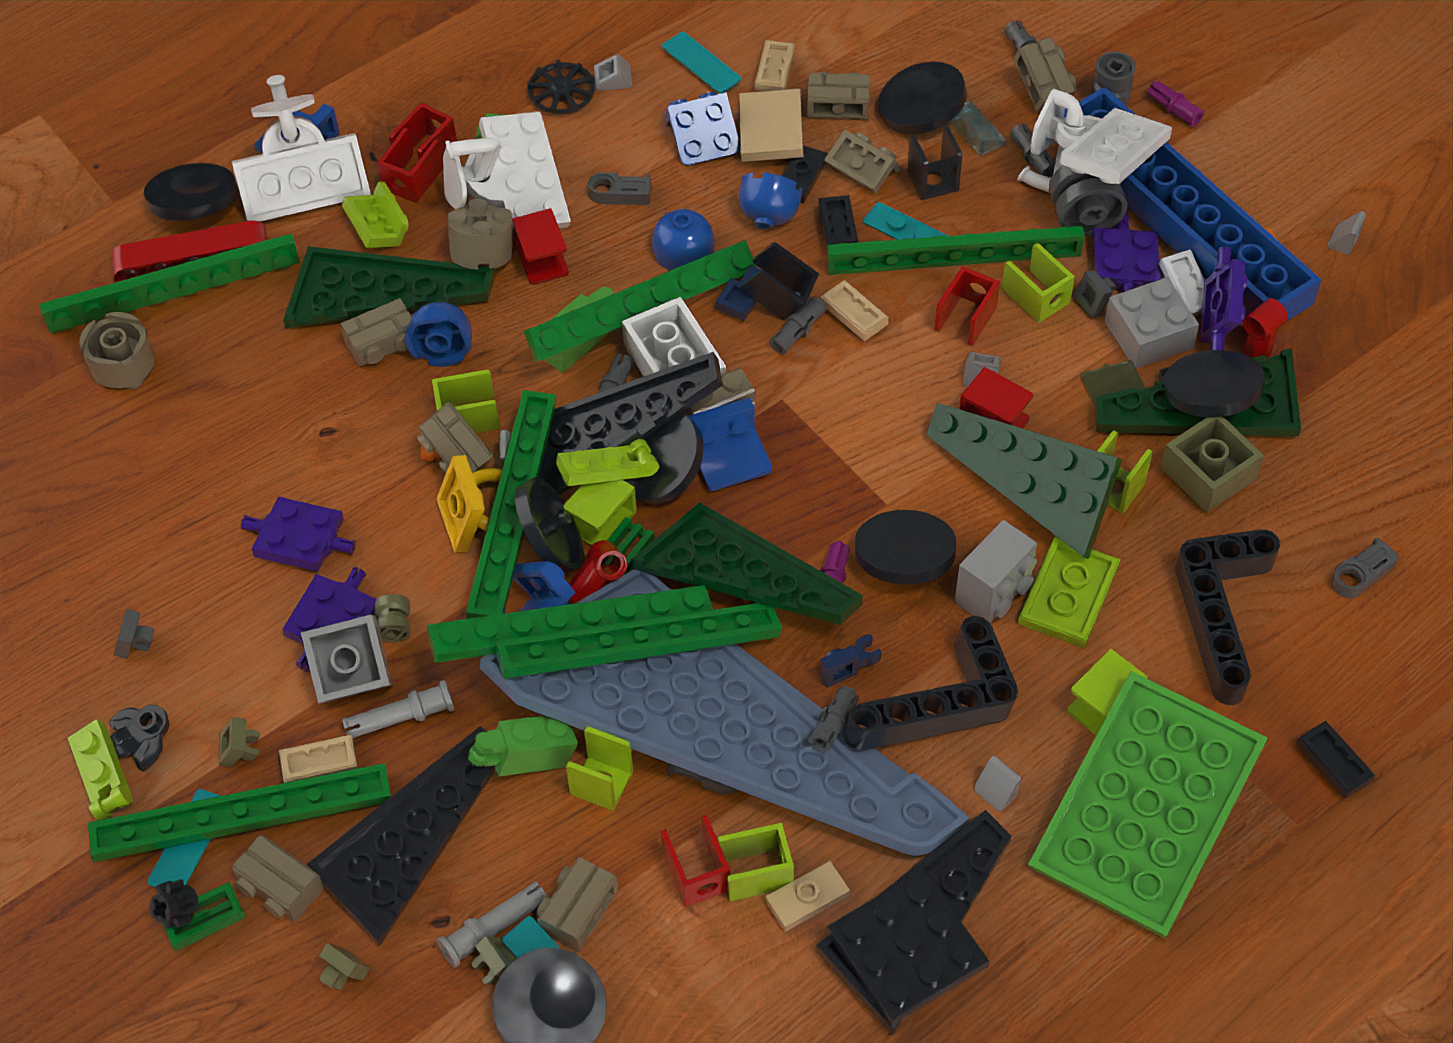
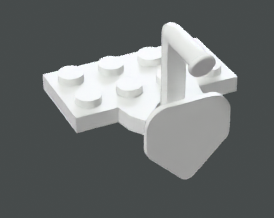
M274 75L267 79V84L271 88L274 101L251 108L253 117L278 116L279 118L265 132L262 140L263 154L232 161L247 221L255 220L260 222L344 201L345 196L371 195L356 134L352 133L324 140L319 128L310 120L300 116H293V112L314 104L315 100L311 94L288 98L284 86L285 77L282 75Z
M1052 89L1034 126L1031 153L1039 155L1056 140L1059 147L1054 172L1064 165L1070 167L1076 173H1087L1099 177L1105 183L1119 184L1170 139L1172 127L1114 108L1103 118L1083 115L1080 104L1074 96L1057 89ZM1065 108L1068 109L1066 117H1064ZM1026 166L1017 179L1019 182L1023 181L1032 187L1049 192V181L1051 178L1030 170V166Z
M541 112L481 117L479 127L482 138L455 142L446 141V149L443 155L444 193L447 202L455 210L463 208L467 198L473 196L475 199L486 200L489 205L509 209L512 212V218L552 208L559 228L569 227L571 219ZM461 155H469L465 167L461 166L459 159Z

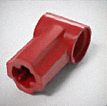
M1272 298L1266 299L1244 317L1243 326L1246 333L1242 344L1244 347L1243 354L1251 358L1265 355L1266 358L1271 356L1278 329L1288 320L1287 311L1279 301Z
M600 540L595 542L588 550L586 562L568 583L575 591V594L570 598L574 604L608 585L611 581L619 579L625 573L627 568L626 558L612 542ZM613 555V559L608 565L601 566V562L606 556Z

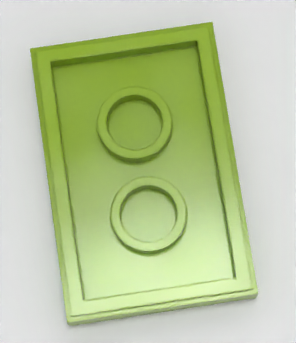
M1055 536L1019 616L1018 624L1085 649L1121 559L1093 549L1089 559L1084 558Z

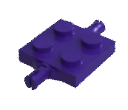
M1127 214L1116 224V229L1093 228L1091 234L1094 270L1102 279L1110 278L1117 286V289L1122 290V293L1161 279L1157 232L1130 230Z
M1228 247L1217 249V266L1212 275L1204 280L1199 341L1211 344V350H1224L1227 333L1239 326L1245 316V306L1243 305V292L1247 286L1245 262L1236 259L1230 261L1232 250Z
M278 497L270 514L263 520L245 515L241 522V529L259 533L252 546L254 557L313 571H319L324 559L333 550L352 555L356 547L355 540L337 537V532L344 520L342 511Z
M353 567L345 583L335 582L316 574L283 627V635L299 642L304 647L301 632L371 614L375 615L376 598L358 590L366 573L362 569L358 571V567ZM304 650L296 665L300 669L304 667V671H309L310 668Z

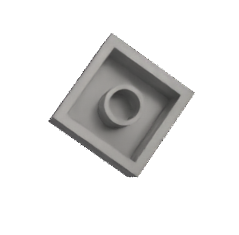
M1168 277L1109 297L1105 323L1134 369L1193 349L1199 324Z
M1002 520L959 565L955 603L973 616L982 617L989 623L996 617L1002 618L1010 609L1012 600L1018 594L1024 595L1034 581L1032 571L1037 563L1035 558L1037 542L1005 520Z
M371 614L301 632L318 703H326L393 685L375 615Z

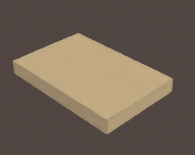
M800 89L740 93L742 162L803 157Z

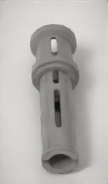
M442 680L438 686L424 691L412 690L410 691L411 693L407 694L408 698L342 718L344 728L357 724L360 725L347 730L346 734L356 738L412 718L421 722L426 720V716L446 709L449 712L454 711L455 708L446 681Z
M534 881L524 890L498 905L487 914L478 919L468 918L464 921V926L446 938L444 936L437 938L438 947L447 962L453 968L458 967L461 959L477 950L475 945L485 936L494 937L502 930L537 909L542 900L547 896L544 889L540 887L538 882Z

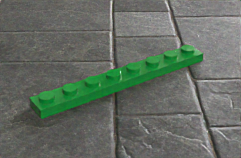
M1064 226L1048 229L840 243L828 245L827 269L828 275L1026 261L1031 260L1033 245L1039 243L1054 258L1079 257L1082 254L1085 235L1083 226Z
M292 233L40 303L39 305L50 333L89 323L93 320L98 321L106 318L105 314L130 312L138 308L162 303L244 278L286 268L300 263Z
M743 240L523 332L535 362L541 361L622 327L623 320L679 297L684 301L727 283L731 278L736 279L745 275L750 266L756 268L757 266L752 262L754 258L747 241Z
M523 390L466 609V619L505 614L524 537V530L516 510L515 492L520 484L539 476L557 403L556 394Z
M702 585L428 624L427 636L434 662L438 663L496 654V641L713 610L706 587Z
M757 603L496 641L495 653L503 677L506 679L777 638L781 635L782 626L774 607Z
M383 763L88 822L91 857L94 862L383 804L391 797L386 765Z

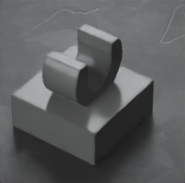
M1095 270L1084 273L1073 297L1092 318L1102 314L1109 301V297L1112 296L1113 290H1116L1117 286L1110 278L1102 279Z
M126 610L113 655L128 658L131 645L138 650L149 651L155 629L148 626H137L140 612Z

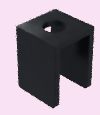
M949 126L943 127L941 160L928 163L916 136L912 135L909 137L907 173L921 201L959 191L963 154ZM930 174H935L941 177L942 182L937 185H930L927 183V177Z
M773 242L754 257L752 262L762 270L741 285L740 290L784 321L791 314L806 305L819 273L778 243Z

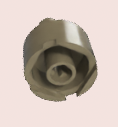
M480 198L472 199L463 208L450 212L448 214V238L452 261L459 266L469 269H478V264H489V269L506 264L512 257L513 249L512 212L509 209L489 205L486 200Z
M112 312L105 314L106 318L97 323L95 320L90 322L80 336V346L94 381L110 388L126 387L128 389H135L141 386L143 379L151 372L154 366L155 354L146 329L140 320L129 313Z

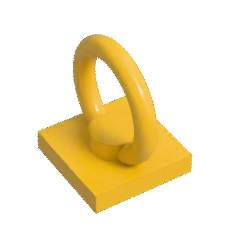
M466 455L452 457L436 498L454 553L468 551L477 527L487 532L490 518L483 514L485 510L483 496L477 486L484 482H499L503 470L486 468L472 473Z

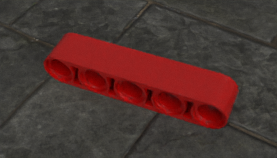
M245 221L119 245L111 252L114 281L119 282L268 240L266 227L259 221Z

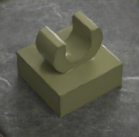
M232 717L220 732V766L233 768L240 758L252 761L259 754V749L250 748L246 744V742L255 743L260 737L258 731L246 730V719Z
M485 936L475 945L481 955L474 959L472 966L474 969H483L488 965L490 968L489 974L482 981L484 984L493 985L498 982L504 970L516 957L503 944L502 938Z
M327 943L319 957L330 964L323 971L319 980L330 988L335 987L341 990L349 977L363 980L371 968L343 947Z

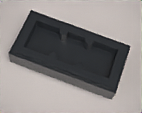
M804 145L803 157L791 158L782 174L783 177L796 182V190L799 188L803 189L801 203L806 201L826 165L824 159L828 155L826 152Z
M850 196L818 198L826 251H828V245L859 243Z
M1324 721L1297 739L1295 745L1344 799L1373 781L1375 774L1327 721Z

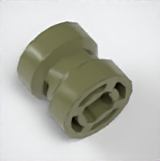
M387 594L375 601V615L378 617L377 623L381 639L384 642H400L407 639L411 634L410 621L407 619L410 614V601L405 596Z

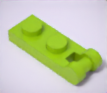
M637 439L627 446L558 453L556 462L567 486L648 477L655 474L659 469L656 458L650 454L651 449L643 439Z
M95 719L68 737L91 802L89 809L93 817L97 821L108 819L112 816L113 810L118 807L123 809L132 803L133 797L106 724Z

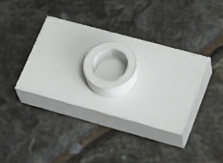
M1191 249L1162 258L1159 265L1165 278L1168 277L1192 315H1200L1202 313L1204 277Z

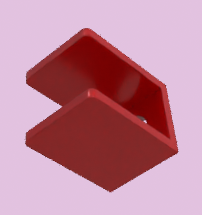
M422 102L389 135L391 145L403 128L409 129L413 148L427 134L430 135L417 150L418 159L422 157L435 139L440 141L442 156L446 149V141H457L453 117ZM432 119L438 121L441 125L437 128Z
M403 128L377 162L380 181L386 183L393 195L418 203L443 169L441 144L439 140L435 139L410 172L404 170L412 159L414 152L410 131L407 128ZM396 178L400 179L405 187L398 186L394 182Z
M552 208L512 218L515 245L530 285L568 276L569 269L563 256L567 248Z
M961 266L936 306L934 330L938 332L941 330L962 297L979 304L970 321L968 344L973 346L997 308L1000 281ZM971 283L981 285L985 289L986 294L976 292L971 287Z
M984 366L961 394L959 409L1023 429L1029 422L1030 417L1022 411L1033 399V393Z
M707 815L701 816L702 837L716 870L697 877L686 879L666 829L660 831L662 852L685 907L728 892L727 877L731 875L730 868ZM714 883L709 888L699 890L702 886L706 884Z

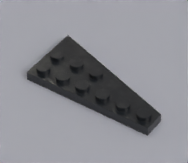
M710 352L556 408L538 478L549 483L559 495L573 487L567 486L556 465L558 453L627 446L637 439H644L723 386L718 357L714 352Z
M481 726L307 863V866L320 876L323 886L379 947L496 771L494 765L477 767L468 759L469 750L475 744L476 735L479 732H486Z
M985 810L882 893L924 870L962 922L1008 847L1011 835ZM828 935L816 945V952L886 1029L894 1035L902 1020L892 1026L889 1024Z

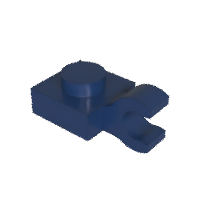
M750 266L740 282L731 278L715 301L716 309L745 321L757 302L742 292L740 287L760 269Z
M870 634L860 637L856 642L855 648L851 645L844 649H834L821 659L820 678L826 688L857 675L859 668L866 665H874L881 660L882 652L880 649L873 652H866L864 650L872 645L873 637Z

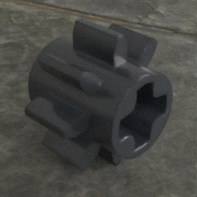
M183 879L174 882L170 880L157 885L158 895L153 896L150 901V911L153 918L159 923H165L166 929L174 926L179 928L192 923L193 920L190 913L198 910L199 904L196 891L191 886L184 885Z

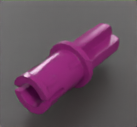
M1154 81L1147 90L1148 96L1167 108L1168 114L1174 113L1191 127H1195L1202 120L1204 110L1188 101L1182 92L1176 93L1160 81Z
M836 541L831 544L825 565L820 568V571L844 583L846 580V573L844 571L850 553L849 545L843 544L842 541Z

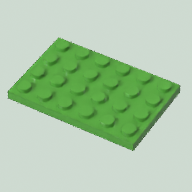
M1131 671L1035 850L1028 868L1166 939L1268 738Z

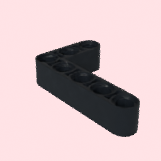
M1260 529L1191 539L1182 544L1175 567L1176 576L1212 693L1216 700L1225 705H1235L1243 700L1251 678V672L1221 580L1262 575L1272 570L1280 548V540L1275 533L1269 530ZM1207 619L1214 620V621H1216L1217 623H1212V622L1208 621ZM1217 650H1223V651H1225L1227 654H1225V653H1220V652H1218ZM1225 680L1234 681L1238 685L1229 684Z
M970 616L962 622L954 644V650L967 682L857 704L851 709L843 733L845 742L853 749L867 750L1006 720L1016 701L1018 687L991 624L979 616ZM893 718L900 719L902 722L896 721ZM858 725H863L868 729L861 728Z

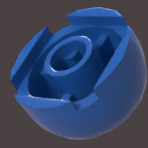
M747 173L742 176L738 202L742 212L748 219L754 221L756 227L769 230L773 226L782 225L793 218L800 204L803 191L802 188L795 189L796 182L772 173H763L762 178H753L754 173Z
M675 209L661 217L652 233V250L656 256V261L659 265L670 271L714 253V234L712 226L707 219L700 213L690 209Z
M447 302L425 304L412 315L405 336L406 346L410 353L418 360L419 356L429 360L428 365L449 367L458 364L464 360V355L469 353L471 349V323L465 313L453 304Z

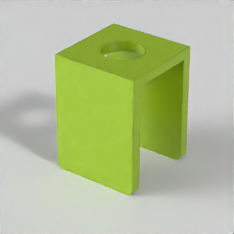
M1036 243L1032 249L1030 272L1048 289L1042 291L1011 261L1006 262L1004 266L1002 289L1033 319L1040 323L1070 304L1075 276L1039 243ZM1057 296L1058 299L1052 304H1050L1053 297Z
M490 370L432 379L437 410L450 401L476 433L500 428L496 401L491 400L494 399V391Z
M1113 430L1098 452L1113 456L1118 432ZM1146 450L1131 472L1120 467L1116 480L1124 484V489L1120 494L1111 493L1107 506L1122 514L1126 511L1146 483L1153 453L1152 450Z
M624 480L582 484L563 507L564 511L575 517L574 520L583 543L591 547L595 542L608 540L625 517L631 519L637 512L634 486Z
M1110 649L1072 687L1071 692L1077 698L1068 706L1067 713L1097 736L1130 672L1132 671L1148 679V676L1114 650Z
M587 726L584 730L588 758L584 766L570 761L566 765L570 795L614 811L633 774L631 745L627 740Z
M782 823L717 838L726 861L778 850L781 861L779 865L728 876L729 901L771 893L794 881V865Z

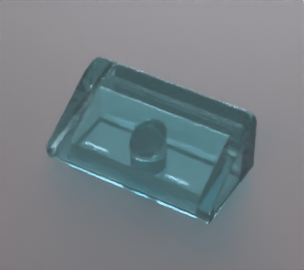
M966 102L961 112L951 121L980 156L1006 144L1005 138L973 102Z

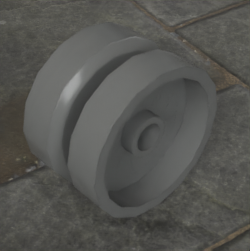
M1064 165L1054 172L1049 181V193L1056 207L1055 212L1061 227L1083 226L1084 235L1090 236L1093 228L1111 229L1122 220L1127 212V200L1120 183L1108 184L1101 181L1099 177L1087 173H1076L1070 167Z

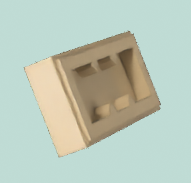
M765 40L755 80V91L786 90L795 53V44Z
M845 280L821 296V301L826 306V309L864 342L888 325L889 317Z
M352 735L279 750L284 783L358 769Z
M831 861L765 896V902L784 932L846 899L850 896V890Z

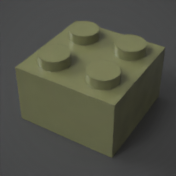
M1223 416L1207 417L1166 444L1160 468L1208 513L1258 478L1264 455Z

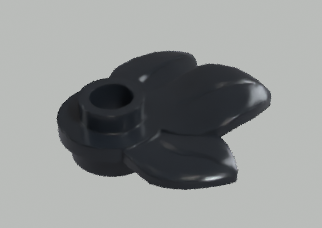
M147 705L140 710L129 707L120 710L112 717L109 724L115 732L110 738L118 759L133 755L136 765L141 771L147 770L157 760L163 750L162 737L169 729L168 714L163 708L158 705ZM151 718H153L151 724H149V725L147 726V723L149 722V720H150Z

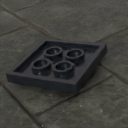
M924 870L827 926V934L891 1026L989 966V959Z

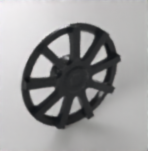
M556 60V63L536 68V72L527 83L528 96L536 107L552 114L572 113L586 106L592 99L595 92L594 77L580 63L573 64ZM562 69L571 70L566 76L562 75ZM556 70L557 77H553L547 72ZM578 72L585 76L571 80ZM542 76L543 78H545V79L548 80L549 82H536V81L538 80L539 77ZM589 83L590 91L574 86ZM533 89H548L534 97ZM576 93L586 97V99L577 105L572 96ZM549 96L553 99L550 108L540 104L543 99ZM568 101L571 108L557 109L559 102Z

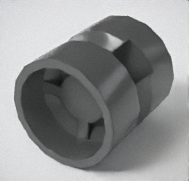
M1110 51L1098 57L1091 94L1106 87L1121 102L1127 105L1130 100L1136 69L1134 60L1129 55L1119 51Z

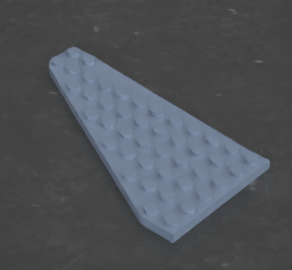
M634 569L577 603L667 591L670 589L655 575ZM737 644L506 679L503 677L496 654L486 655L480 659L479 668L519 706L582 730L590 726L630 742L631 749L899 852L913 856L931 853L968 824L969 817L944 794L916 773L908 774L875 748L867 750L851 748L844 740V731L838 733L828 752H819L812 748L814 742L809 743V737L818 726L819 716L823 709Z

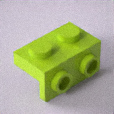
M385 182L377 183L373 195L345 196L342 207L366 248L401 245L404 234L408 230V219L403 214Z

